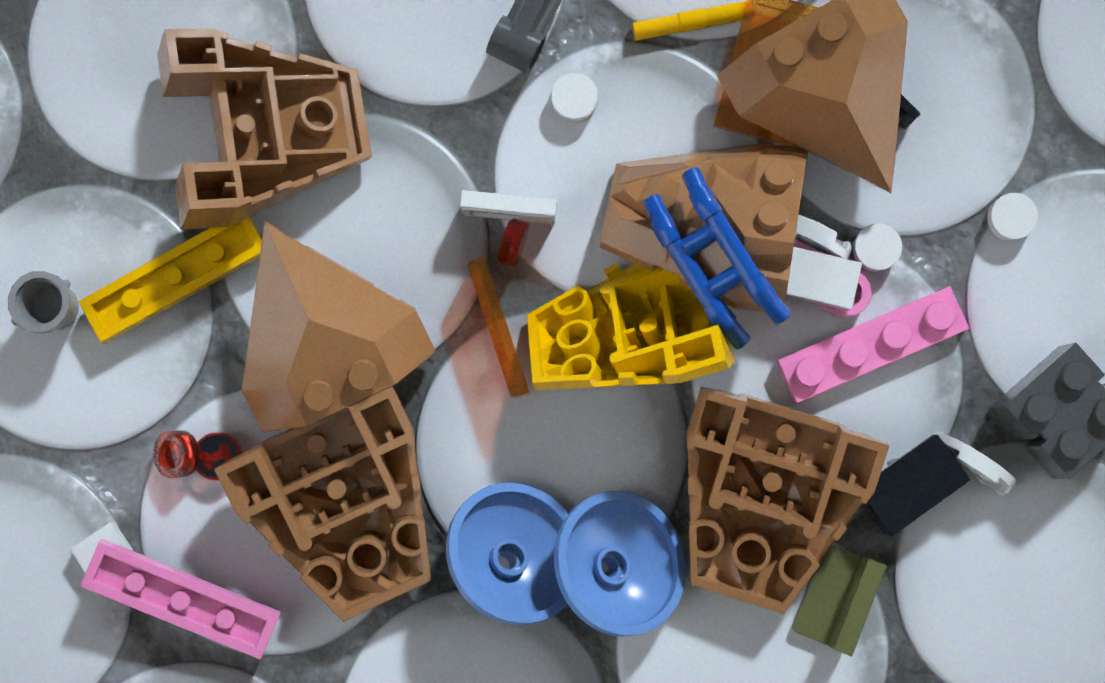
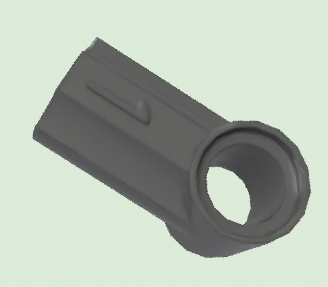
M515 0L507 17L503 15L494 28L486 47V53L528 74L541 53L546 40L544 34L562 0Z

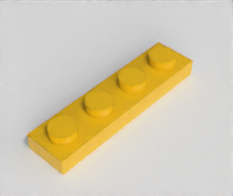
M251 217L229 227L209 228L78 302L99 341L106 344L260 258L262 236Z

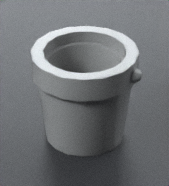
M32 271L21 276L12 285L8 295V311L12 317L11 323L37 334L51 333L70 326L79 312V302L75 293L70 289V281L63 280L59 276L45 271Z

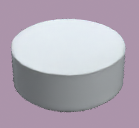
M568 73L561 76L553 85L551 91L552 107L562 119L570 122H579L588 118L596 108L598 99L597 88L594 82L586 75Z
M1008 193L995 200L990 206L987 214L988 225L992 233L998 238L1005 241H1017L1034 231L1038 223V210L1035 203L1026 195Z
M871 224L856 235L852 246L853 256L857 262L862 263V268L868 271H884L899 260L902 253L901 238L892 227L886 224Z

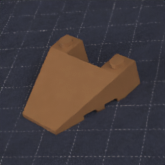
M164 29L157 53L163 97L210 96L219 162L182 164L175 183L181 230L229 227L369 160L372 154L358 69L301 53L298 57L277 52L271 50L272 45L258 41L255 42V45L228 38V33L216 29Z

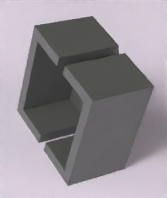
M1076 342L1058 346L990 407L991 411L1017 440L1034 439L1039 434L1045 439L1032 440L1024 447L1052 479H1071L1105 448V383H1099V380L1105 374Z

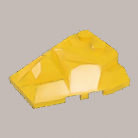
M614 263L603 270L607 277L603 282L587 291L577 285L527 314L532 383L536 390L683 383L729 369L732 366L731 364L735 363L731 343L722 334L719 325L713 326L692 289L680 284V276L660 267L655 271H651L633 263L620 270L618 264Z

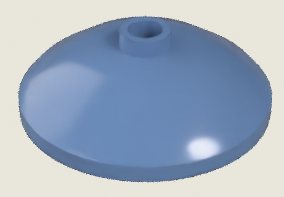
M519 483L490 485L470 496L453 516L446 537L448 569L461 595L483 615L508 625L537 624L562 611L568 604L562 595L555 574L554 547L558 531L568 512L545 492ZM499 556L508 560L509 569H505L500 565Z
M625 491L598 493L576 505L566 516L558 531L554 547V568L557 582L567 604L587 625L608 635L629 637L657 628L675 611L685 587L686 559L684 549L671 521L652 502L639 495ZM602 561L608 565V576L602 570Z

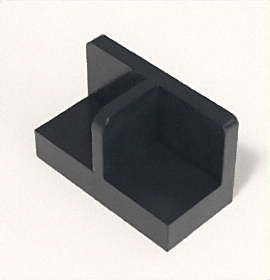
M931 435L900 458L891 459L887 462V467L881 471L875 492L867 502L876 514L872 519L883 534L894 536L971 479L938 435Z

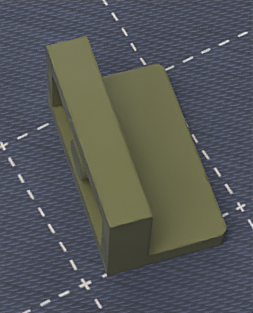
M831 545L819 561L820 566L810 578L792 625V630L852 657L887 566Z

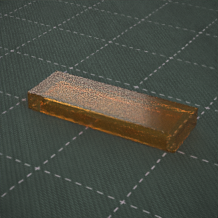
M485 257L468 261L469 264L467 266L510 396L517 399L529 395V389Z

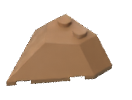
M832 0L757 42L717 74L721 85L740 118L758 125L799 148L875 184V186L890 194L892 193L908 20L897 0Z
M264 222L242 383V393L262 432L304 427L396 385L436 352L413 306L401 299L398 300L375 287L370 281L308 245L305 246L270 223Z

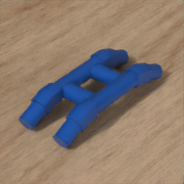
M697 167L691 168L683 173L682 179L688 189L689 198L702 222L705 221L704 225L685 238H682L683 235L678 229L673 216L669 214L661 195H651L644 200L643 204L657 239L662 247L666 248L704 308L705 315L713 326L719 325L722 334L738 350L744 347L751 337L739 324L736 316L720 296L743 282L744 288L753 301L766 312L776 325L783 323L790 316L791 312L777 296L776 290L768 282L763 272L761 273L722 213V208L712 190L709 189L700 169ZM717 240L732 266L709 280L693 255Z

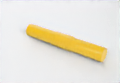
M750 0L633 22L634 40L638 41L679 32L684 33L705 29L710 26L753 18L752 3Z

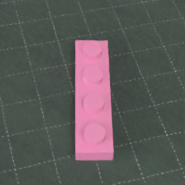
M949 286L777 360L776 363L792 400L796 404L970 328L952 288Z
M101 539L98 542L80 584L82 588L260 660L281 611L105 539Z

